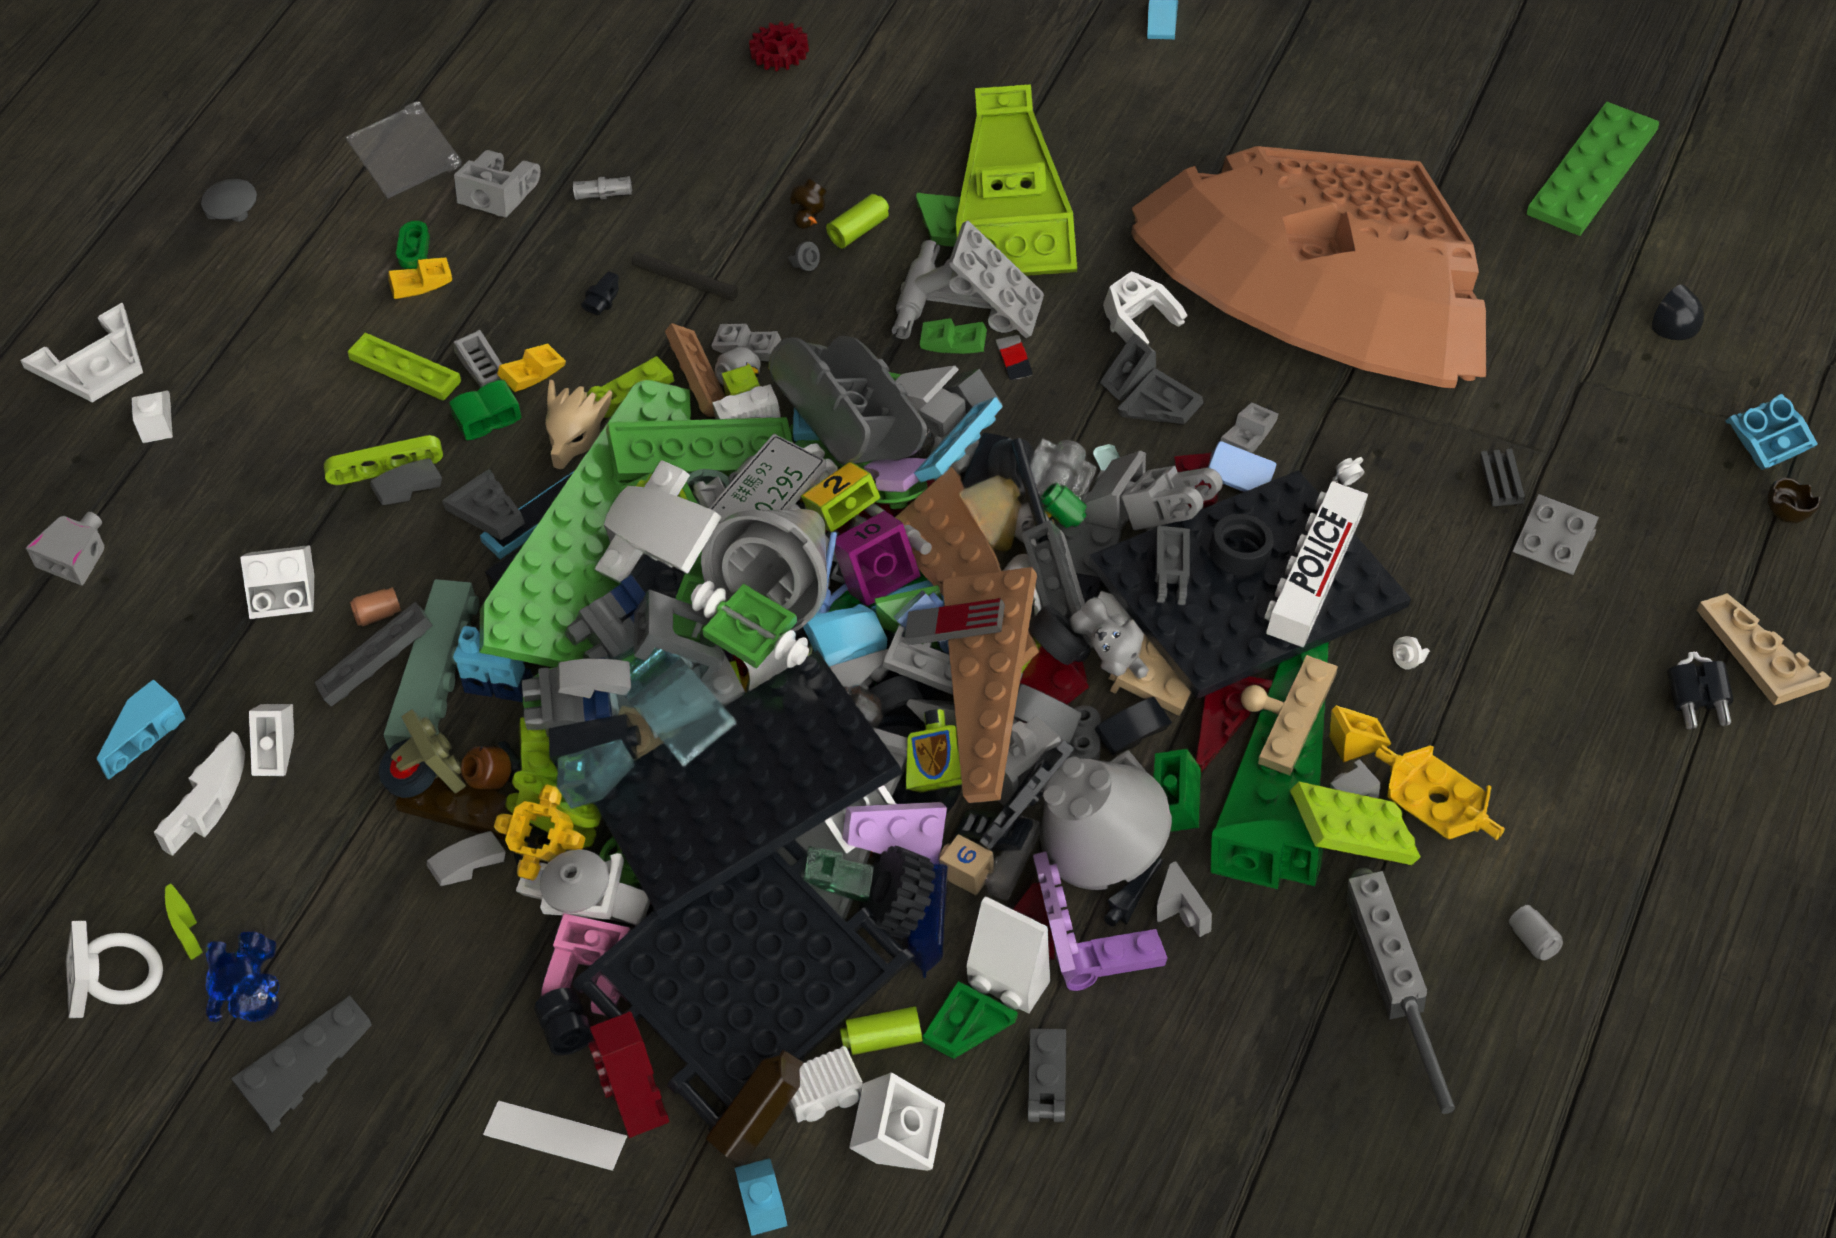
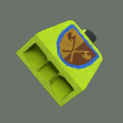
M944 710L924 712L926 730L910 733L907 742L906 788L920 793L962 784L957 727L953 725L946 726Z

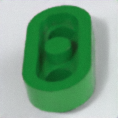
M410 221L400 228L396 256L399 265L404 269H416L418 260L427 259L430 235L428 227L424 222Z

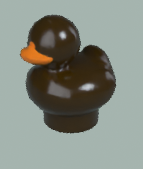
M807 179L804 185L794 187L790 195L791 204H799L804 208L799 210L794 217L795 224L802 229L817 224L813 215L821 213L825 207L823 197L827 191L810 179Z

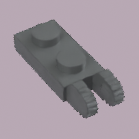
M1157 525L1155 532L1156 601L1165 602L1168 591L1166 585L1167 583L1178 584L1176 591L1177 604L1185 605L1187 585L1190 577V529Z

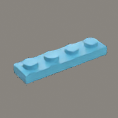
M997 397L975 404L920 465L914 474L921 483L933 478L936 481L949 469L952 463L957 462L966 454L964 450L967 446L975 443L981 437L980 432L982 429L990 426L996 420L994 416L1003 407Z

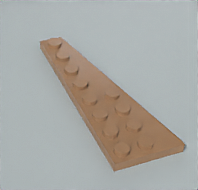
M1033 567L943 579L945 606L1001 598L1005 604L1001 632L948 640L963 796L968 803L1001 799L1037 573Z

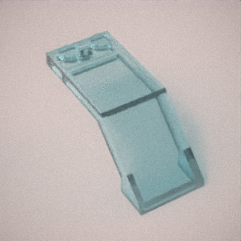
M655 647L647 660L636 657L630 662L631 688L627 696H623L638 711L683 766L737 723L679 655Z

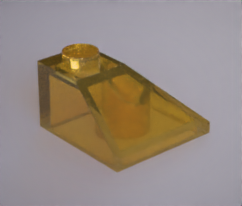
M997 475L959 493L960 497L991 548L1005 552L1010 550L1014 540L1019 510L1022 505L1017 498L1020 495V491L1012 479L1006 480V478Z

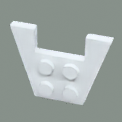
M123 303L98 317L100 325L108 332V335L61 362L47 347H43L20 360L24 369L90 402H94L143 373Z

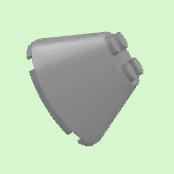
M1070 757L1053 774L1044 791L1045 801L1040 829L1042 852H1047L1050 865L1057 864L1060 878L1073 886L1090 890L1108 889L1110 884L1125 879L1129 882L1146 871L1156 861L1166 845L1172 824L1168 797L1155 778L1139 768L1093 759Z

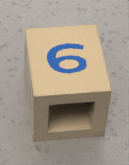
M959 834L951 844L948 843L943 847L938 859L941 877L974 895L978 894L995 871L993 852Z

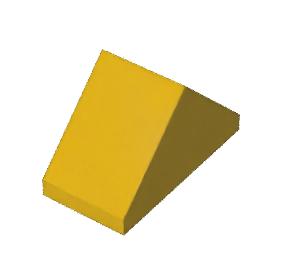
M1337 705L1332 709L1329 737L1343 762L1376 752L1379 747L1381 748V745L1386 747L1391 745L1377 718Z

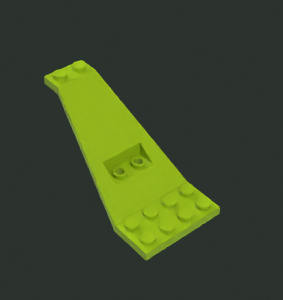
M1031 84L975 88L977 117L956 218L957 237L962 223L969 221L1019 268L1025 276L1077 272L1073 211L1033 113ZM1023 181H1029L1031 186L1023 188L1020 184ZM995 183H1000L1002 185V188L1000 190H994L992 188V185Z

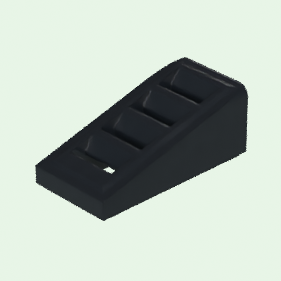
M967 810L955 835L959 834L984 847L978 841L998 813ZM1017 817L990 851H1021L1034 823L1031 819ZM1011 830H1014L1011 837L1008 838Z

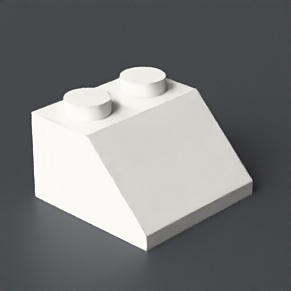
M893 1073L865 1082L862 1087L849 1148L876 1164L926 1171L933 1168L945 1103Z

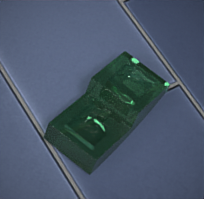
M813 846L808 847L803 876L804 881L839 896L862 902L868 901L874 866L842 859V852Z

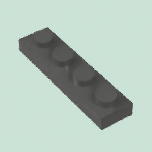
M414 602L318 679L315 684L323 699L332 707L339 700L347 697L364 680L372 677L390 659L398 656L415 639L424 635L433 626L424 610Z

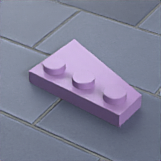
M942 802L847 807L842 839L848 845L879 854L883 851L887 852L889 847H895L896 845L928 857L934 865L933 869L938 870V859L941 852L947 807Z

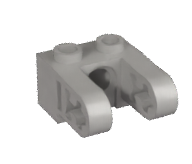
M486 150L474 162L469 160L454 174L457 203L497 216L507 217L537 185L541 173L540 166L523 160L512 172L502 171L504 166L503 155Z
M1175 466L1148 470L1121 496L1133 530L1146 528L1149 531L1157 528V525L1162 526L1192 519L1202 509L1203 501L1212 499L1221 490L1223 482L1220 474L1211 468L1177 472ZM1202 480H1204V482L1207 484H1211L1210 489L1207 485H1200L1196 489L1195 486L1198 485Z

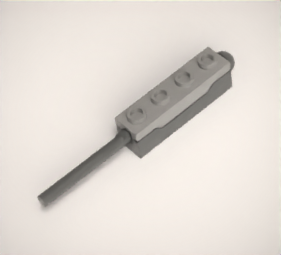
M1358 868L1351 874L1348 881L1347 904L1389 1020L1406 1016L1441 1113H1451L1455 1110V1106L1420 1015L1421 1012H1424L1427 988L1383 871L1374 873L1368 868Z

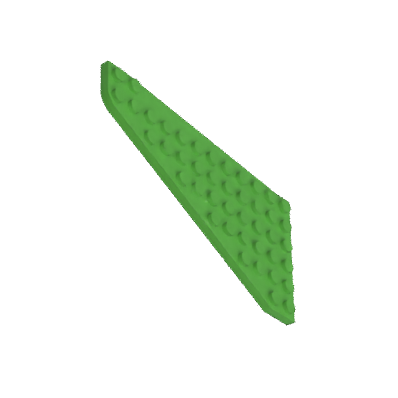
M652 380L640 381L631 388L609 422L690 420V390ZM607 425L480 608L479 653L555 668L560 662L584 659V652L593 647L588 639H585L576 646L573 645L565 635V631L576 620L579 610L620 585V583L600 574L595 568L610 545L604 527L606 516L612 504L621 493L619 488L635 481H616L606 434ZM655 647V650L652 651L647 660L634 657V653L622 660L630 662V681L632 684H643V686L666 690L669 686L670 652Z

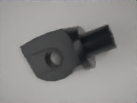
M608 271L596 285H592L585 292L586 298L581 303V307L595 315H600L603 310H610L613 305L612 301L619 291V276Z

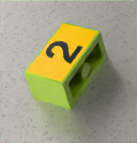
M848 462L801 495L806 509L817 512L823 518L825 529L829 532L835 531L881 498L871 473L853 462Z

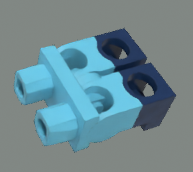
M464 626L458 638V646L453 656L455 662H457L464 693L492 697L494 693L496 698L523 702L522 680L533 678L531 669L525 668L523 661L479 653V631L476 627ZM476 680L481 682L484 686H478L473 683ZM505 685L511 687L514 691L505 690Z

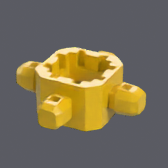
M546 784L539 794V804L524 801L515 807L513 815L500 814L496 817L494 828L506 835L505 841L509 850L523 856V859L519 860L518 877L534 881L541 868L539 865L540 861L550 862L556 856L566 852V850L583 849L585 837L573 830L574 824L568 814L556 809V806L560 805L562 797L561 789ZM537 816L551 818L550 822L555 824L554 829L550 828L548 833L549 845L544 844L542 849L528 847L529 843L524 841L525 836H530L532 826L529 825L530 820L536 821Z

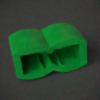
M505 380L487 383L478 391L462 393L449 402L452 417L466 440L483 437L493 429L504 428L522 418L519 403Z

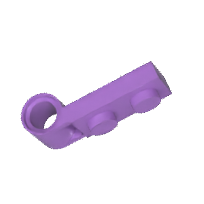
M1156 929L1093 939L1077 943L1079 953L1072 955L1075 969L1062 972L1067 988L1072 991H1078L1093 985L1098 977L1165 966L1168 957Z

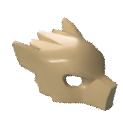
M549 380L545 424L552 445L551 458L554 468L564 469L573 457L591 448L600 435V424L609 409L612 391L609 390L598 402L595 401L596 395L593 392L587 397V392H584V387L579 386L570 396L569 388H565L557 396L554 381ZM584 433L582 440L572 442V440Z

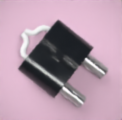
M1689 652L1687 659L1681 660L1677 666L1667 670L1675 710L1683 712L1687 729H1694L1698 726L1695 710L1702 706H1705L1706 709L1716 708L1721 726L1731 724L1728 706L1734 702L1724 662L1700 657L1698 652ZM1693 656L1697 661L1703 662L1701 666H1695V663H1688L1693 660Z

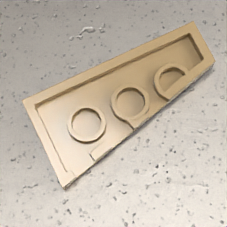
M1728 593L1700 602L1697 609L1698 613L1773 705L1829 686L1832 680L1831 677L1823 671L1818 674L1808 665L1809 659L1800 652L1797 654L1791 652L1782 644L1784 640L1774 631L1764 630L1758 625L1760 619Z

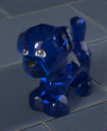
M242 932L238 938V950L233 953L225 951L226 944L223 942L213 941L208 943L205 951L208 965L205 988L209 996L206 1006L208 1020L212 1022L222 1020L223 1016L220 1009L225 1001H228L229 1015L235 1018L240 1017L247 1021L257 1022L273 1016L279 1005L277 997L279 982L277 977L271 974H261V966L264 961L275 956L276 942L258 932Z

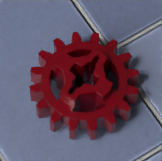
M780 21L778 25H774L771 22L767 29L759 27L760 33H753V40H749L751 59H755L757 66L764 64L765 70H768L771 66L774 67L775 71H779L781 67L789 70L790 64L798 66L799 59L805 60L806 53L809 52L807 33H803L802 27L794 29V23L784 26L783 21Z

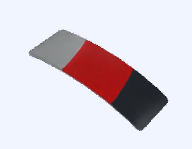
M1019 335L996 340L1010 380L1033 375Z

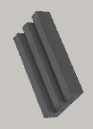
M1506 449V452L1502 454L1500 450H1493L1491 455H1488L1487 451H1481L1480 461L1492 507L1524 504L1525 495L1513 450ZM1503 462H1506L1509 476L1511 479L1515 495L1514 497H1512ZM1490 463H1495L1504 498H1499Z

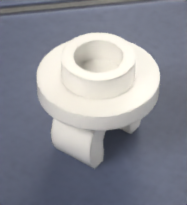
M1410 636L1398 638L1393 645L1394 660L1403 669L1417 667L1425 661L1430 652L1428 648L1421 649L1418 640Z

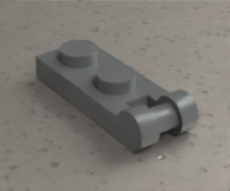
M1030 1029L1028 1122H1040V1119H1054V1122H1065L1066 1029ZM1040 1100H1054V1104H1040Z

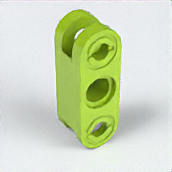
M518 771L514 774L512 784L519 790V793L509 794L506 799L505 806L510 812L513 813L515 807L524 801L539 804V794L546 784L561 789L562 797L560 805H557L556 809L568 814L574 824L573 830L585 837L583 848L592 846L596 837L594 827L600 824L602 818L596 805L537 773ZM537 816L536 821L530 820L531 824L548 833L550 828L554 829L555 824L550 822L551 818Z

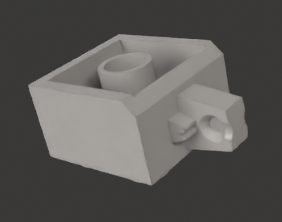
M1038 716L1027 723L1018 721L1012 726L1001 799L998 800L1003 806H1005L1046 748L1062 741ZM1048 780L1047 783L1042 787V789L1045 790V789L1047 788V785H1048L1049 780Z

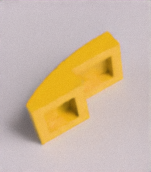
M445 257L418 260L416 269L389 271L388 280L393 298L398 299L416 296L440 288L452 281V275L447 258Z
M544 344L526 349L523 358L520 360L499 365L497 375L502 380H505L514 392H517L550 377L565 366L566 360L549 344Z

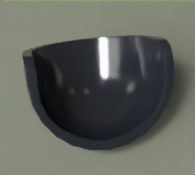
M1685 285L1676 286L1659 304L1653 317L1652 329L1658 335L1670 340H1686L1694 337L1701 330L1704 322V309L1700 300Z

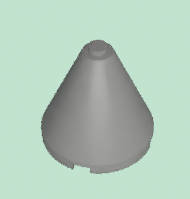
M810 509L748 510L728 516L716 526L703 547L701 567L704 581L713 582L714 591L723 588L726 591L725 602L734 595L742 584L749 586L794 613L797 617V623L791 630H799L817 614L826 597L827 563L825 523L823 518L817 512Z

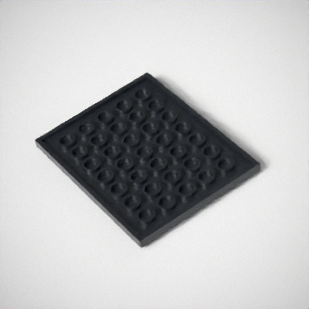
M1299 470L1201 509L1190 520L1162 525L1190 529V577L1187 585L1185 605L1177 604L1176 591L1178 584L1167 583L1166 585L1168 591L1165 602L1156 601V528L1090 554L1088 559V565L1196 699L1409 607L1411 597L1354 534L1304 648L1266 634L1269 620L1264 618L1271 600L1275 602L1278 600V597L1275 596L1280 579H1287L1289 576L1285 574L1291 556L1297 557L1299 554L1295 552L1301 534L1308 535L1305 527L1311 512L1318 513V510H1315V505L1319 493ZM1231 514H1247L1257 517L1266 523L1272 531L1274 543L1268 564L1260 572L1251 575H1235L1224 571L1215 564L1210 556L1209 545L1215 524L1220 519ZM1231 536L1223 539L1225 544L1235 551L1252 553L1259 550L1256 543L1241 536Z
M817 650L807 656L802 664H796L794 667L787 668L781 673L774 675L771 679L746 692L738 699L718 709L693 726L688 727L685 731L660 744L637 760L630 762L627 766L607 778L602 779L587 789L656 913L661 920H664L903 772L898 762Z

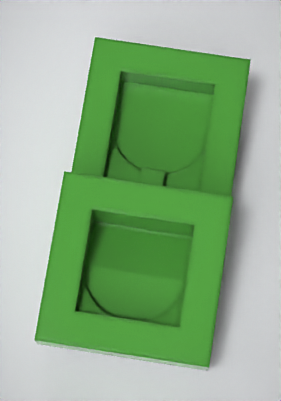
M951 318L924 322L920 347L925 350L941 353L965 354L984 352L987 329L983 322L955 326Z

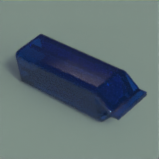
M933 864L934 868L932 871L935 872V879L931 884L935 886L934 892L929 895V899H931L930 905L924 909L926 914L923 920L919 919L917 921L918 927L916 930H910V936H908V949L915 955L913 962L922 970L923 978H926L927 971L943 958L948 891V867L943 864Z

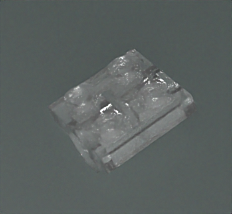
M1042 438L1030 462L1040 497L1052 483L1057 482L1068 487L1081 500L1083 499L1097 467L1085 461L1086 452L1081 445L1070 440L1060 441L1055 445ZM1021 483L1019 491L1025 493L1023 483Z

